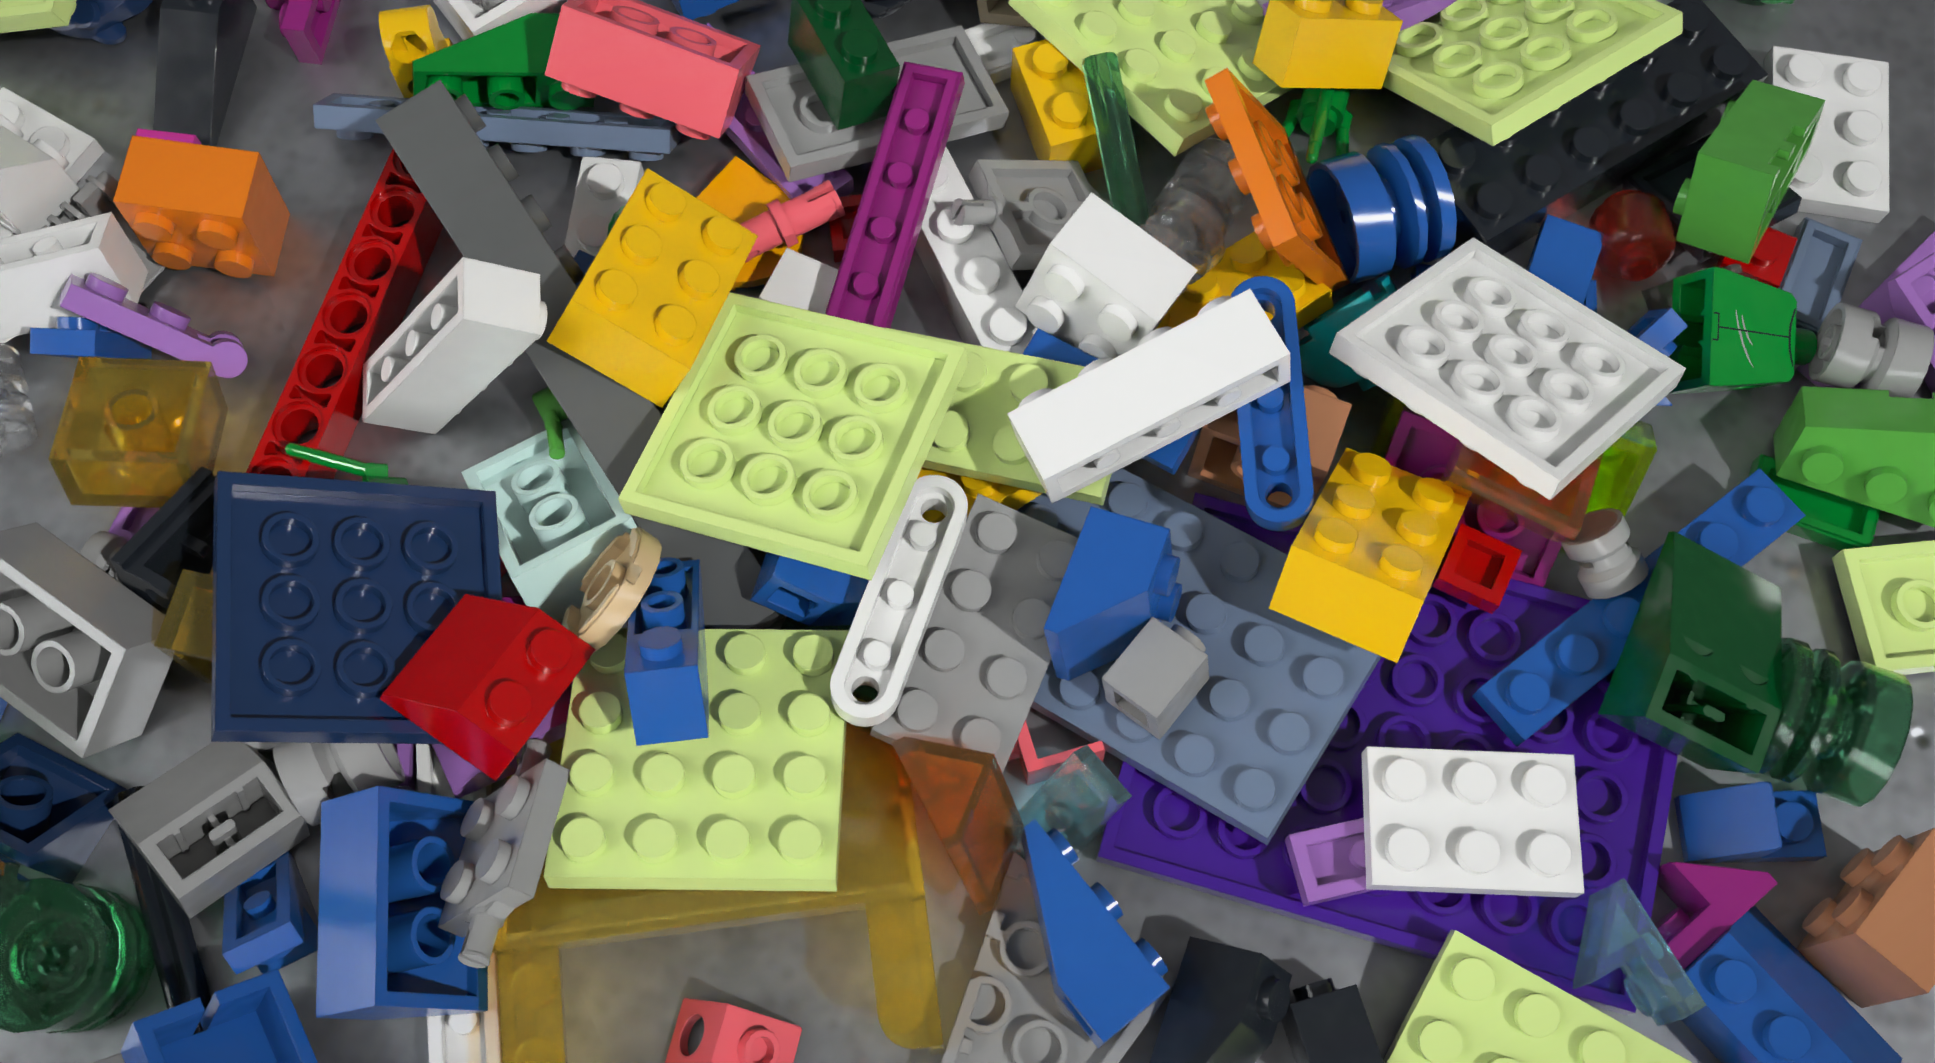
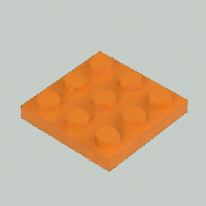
M1228 68L1204 80L1213 101L1212 104L1205 108L1207 116L1218 137L1222 141L1227 139L1230 141L1236 157L1228 161V166L1240 191L1245 196L1250 193L1252 194L1259 213L1251 216V221L1264 248L1267 251L1275 248L1286 267L1294 265L1296 269L1304 274L1305 278L1309 277L1317 285L1324 283L1332 292L1350 284L1285 128Z

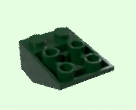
M1675 531L1668 532L1598 714L1706 769L1759 774L1782 712L1781 588Z

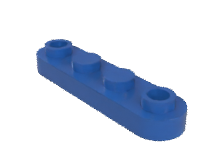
M1257 276L1239 284L1232 292L1231 297L1233 298L1251 289L1263 310L1274 316L1270 321L1290 352L1291 381L1237 409L1245 505L1248 514L1259 526L1271 531H1287L1299 526L1307 519L1313 507L1314 495L1294 296L1285 283L1273 277ZM1284 492L1292 500L1285 507L1277 508L1271 506L1267 502V498L1272 493Z

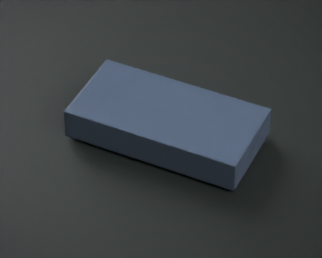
M1805 217L1794 233L1793 237L1798 239L1779 289L1792 293L1797 301L1796 327L1809 329L1817 335L1829 311L1836 304L1840 303L1863 240Z

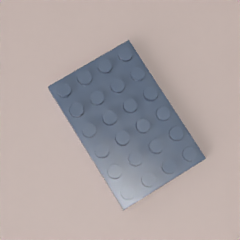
M1123 468L1112 473L1104 505L1070 498H1063L1052 504L1047 494L1043 493L1019 508L1017 511L1079 538L1091 506L1170 529L1172 555L1180 557L1176 582L1182 584V593L1172 622L1163 620L1161 622L1170 629L1174 624L1181 625L1201 640L1206 648L1204 653L1208 655L1209 680L1160 740L1106 701L1102 677L1117 659L1070 681L1056 677L1051 659L1031 707L1091 743L1102 741L1105 751L1268 845L1381 659V656L1269 609L1288 556L1287 554Z

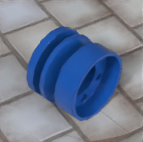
M1411 134L1398 138L1391 144L1384 142L1375 145L1368 150L1366 157L1353 151L1318 161L1309 167L1306 181L1349 278L1350 284L1345 287L1381 277L1391 272L1394 264L1407 269L1422 263V261L1431 262L1450 254L1456 241L1457 227L1454 195L1447 172L1436 150L1424 137Z

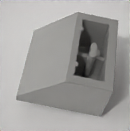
M212 742L109 809L110 814L189 919L310 836L307 822L292 803L286 789L266 763L244 742Z

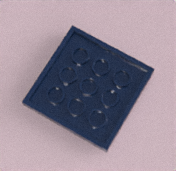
M217 471L214 482L211 742L442 744L380 700V697L465 594L502 601L496 491Z

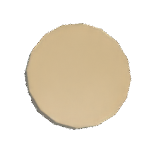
M640 527L631 529L630 534L625 532L622 536H617L603 550L581 581L583 584L579 589L585 593L581 608L579 609L572 604L570 607H567L562 625L596 649L595 652L605 646L625 624L649 587L660 561L662 551L660 541Z

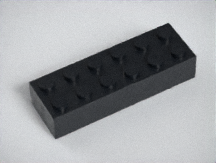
M1674 0L1668 3V6L1683 12L1682 34L1608 77L1605 81L1561 105L1558 109L1516 132L1510 138L1501 141L1495 146H1491L1454 126L1428 141L1436 150L1447 172L1454 195L1457 227L1456 241L1451 252L1474 237L1491 249L1504 255L1537 235L1547 214L1561 219L1566 218L1623 184L1625 177L1682 149L1717 128L1729 101H1737L1752 80L1763 82L1769 74L1702 0Z

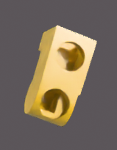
M431 5L379 12L380 34L385 54L390 63L389 68L404 98L413 97L412 61L453 45L450 38H444Z

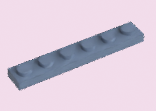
M333 93L313 104L314 127L317 129L336 130L337 137L341 139H369L373 137V133H383L375 120L410 98ZM474 107L486 124L485 128L477 132L486 147L489 146V141L511 142V149L514 151L536 153L546 151L547 145L570 147V154L581 157L602 156L606 154V149L628 151V157L633 160L657 161L663 159L664 154H670L681 141V132L676 129L677 123L658 116H654L652 119H642L629 114L519 107L512 110H501L495 107Z

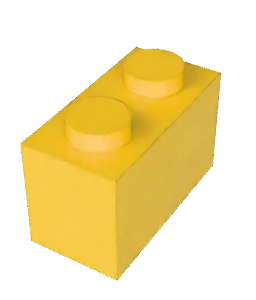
M1269 0L1252 63L1281 88L1382 89L1403 20L1383 7V0Z
M1047 39L1012 48L1010 89L1037 159L1078 161L1084 173L1101 169L1103 167L1108 130L1086 75Z

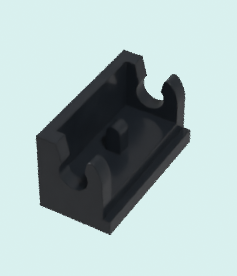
M203 466L110 559L125 587L165 616L185 627L213 598L214 482L216 476L213 475L211 470Z

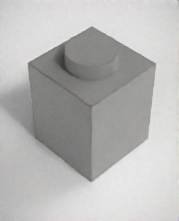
M1152 617L1102 677L1106 701L1160 740L1209 680L1208 655L1204 653L1206 651L1204 644L1197 636L1183 626L1174 624L1170 629Z

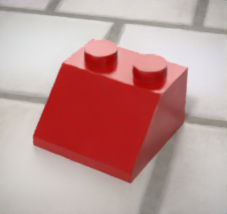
M465 594L383 692L380 700L494 781H497L596 649L539 608Z

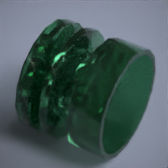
M1782 638V712L1759 773L1765 774L1769 771L1771 778L1787 783H1792L1802 776L1808 791L1861 808L1871 802L1888 783L1901 758L1910 731L1913 694L1912 686L1905 675L1863 661H1850L1841 668V662L1835 652L1816 648L1812 651L1806 642L1794 638Z
M46 877L14 881L0 889V1029L12 1033L46 1032L49 1034H71L99 1030L125 1016L145 993L155 962L141 909L125 895L95 886L74 884ZM77 946L78 950L73 953L71 949ZM72 964L75 968L72 971H68L67 967Z

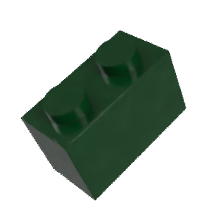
M792 0L788 45L836 129L842 130L887 116L896 90L900 65L862 1Z

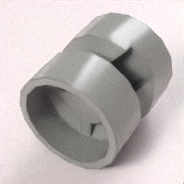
M1838 303L1829 311L1816 335L1817 350L1808 365L1809 376L1813 381L1838 388H1853L1859 383L1861 389L1889 390L1890 397L1912 398L1920 387L1930 365L1935 342L1934 331L1928 326L1896 317L1890 318L1881 324L1880 316L1877 312L1846 303Z
M283 742L273 748V758L283 786L300 815L312 826L321 823V802L375 786L393 788L405 781L404 770L393 744Z

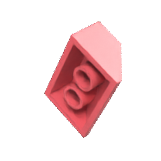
M568 0L561 6L545 76L561 81V87L573 95L584 98H595L597 95L619 102V109L631 116L652 119L655 115L677 123L676 129L689 137L709 140L713 136L719 139L731 125L745 90L746 76L751 75L761 45L639 0Z

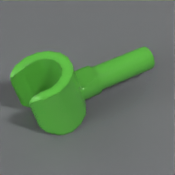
M546 387L534 393L532 400L547 430L549 456L552 459L559 460L565 456L563 426L561 422L568 419V416L549 387Z

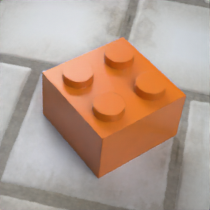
M132 135L113 202L149 256L156 263L174 270H188L191 266L217 269L219 272L235 278H249L252 274L275 276L290 212L259 152Z

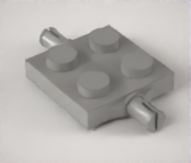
M977 159L968 178L978 200L958 198L953 202L951 208V217L955 219V225H986L991 228L1010 270L1036 269L1051 241L1091 192L1133 223L1137 218V205H1133L1134 200H1106L1100 197L1098 192L1089 184L1078 161Z
M537 739L527 740L523 746L515 775H512L503 787L486 798L475 800L463 819L460 834L466 839L459 860L450 868L441 887L440 897L446 902L438 928L459 937H465L458 960L467 966L486 968V966L490 965V957L499 928L504 926L505 919L515 908L533 899L535 896L570 773L569 769L549 760L553 750L544 741Z

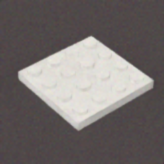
M1474 237L1337 332L1329 351L1331 355L1351 367L1356 374L1369 379L1403 402L1411 411L1424 416L1460 440L1465 447L1478 452L1514 476L1522 485L1535 490L1548 500L1554 498L1677 386L1686 370L1684 366Z

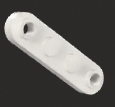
M927 475L916 479L872 581L869 580L830 680L833 707L838 715L850 724L861 727L878 725L887 720L895 712L966 525L968 511L966 494L958 483L948 477ZM928 510H938L945 515V518L940 522L932 523L926 521L922 515ZM868 685L877 690L878 696L870 702H860L855 699L853 692L860 686Z

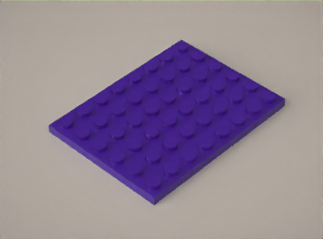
M1196 492L1192 500V505L1287 555L1304 524L1303 522L1299 526L1287 531H1271L1255 523L1244 505ZM1510 579L1499 607L1493 614H1490L1434 587H1430L1398 663L1381 657L1268 845L1122 761L1096 861L1433 960L1436 959L1450 930H1456L1583 1002L1627 1016L1636 1013L1678 754L1598 714L1615 669L1516 747L1472 695L1591 600ZM1366 747L1574 755L1584 894L1571 898L1374 890L1303 907L1285 839L1289 834L1364 818L1361 753Z

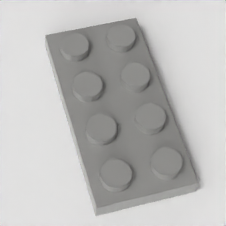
M962 25L887 43L900 65L898 80L904 61L963 72L965 85L947 142L1006 127L1009 110ZM800 64L746 76L745 94L788 182L873 161L887 116L837 130Z
M978 493L967 517L964 531L895 712L887 720L872 727L869 735L994 791L999 784L1051 661L1043 628L1078 538Z

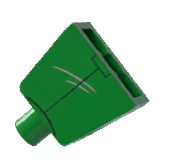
M1711 267L1673 278L1672 309L1688 327L1672 340L1677 345V348L1670 355V358L1684 366L1686 370L1677 386L1670 392L1671 394L1747 390L1787 383L1794 376V365L1803 366L1813 359L1817 350V338L1813 331L1796 327L1797 301L1792 293L1720 267Z

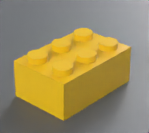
M647 168L556 323L547 342L663 408L695 362L758 235Z
M1346 447L1291 545L1269 609L1398 663L1469 500V496L1454 491L1441 480L1422 478L1394 467L1387 460L1376 454L1360 453Z

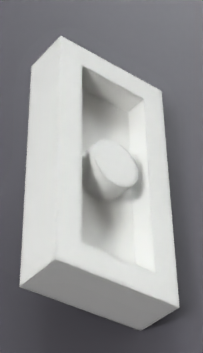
M582 157L565 240V246L573 258L578 250L593 256L597 255L607 237L608 225L614 213L626 205L644 174L641 161Z

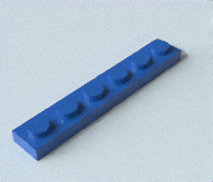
M1759 468L1678 533L1743 567L1806 515ZM1664 544L1645 558L1649 568L1648 575L1639 585L1615 597L1592 599L1472 695L1516 747L1616 668Z

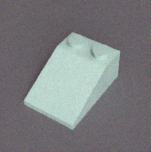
M570 419L561 422L565 456L562 459L555 460L549 456L547 430L461 472L469 489L496 491L499 554L509 576L527 606L541 609L559 623L563 622L567 607H570L571 604L579 609L581 608L585 595L584 592L579 590L583 584L581 581L598 556L617 536H622L625 532L630 534L631 529L637 528L632 516L624 512L618 500V493Z

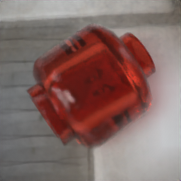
M1623 190L1612 194L1595 209L1589 219V228L1601 232L1602 248L1596 264L1601 272L1612 278L1630 281L1647 279L1665 267L1675 254L1676 238L1669 211L1663 200L1651 193L1638 190Z

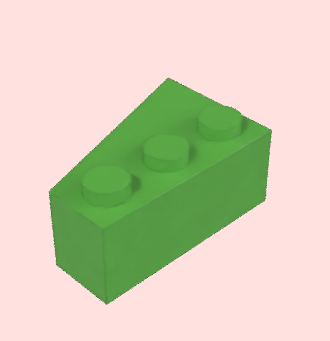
M1756 80L1750 82L1737 101L1730 100L1719 125L1697 154L1692 178L1685 179L1677 195L1673 213L1682 217L1676 241L1749 264L1812 144L1826 100Z
M1802 386L1773 434L1776 476L1935 528V392L1932 393L1931 399L1890 397L1889 390Z

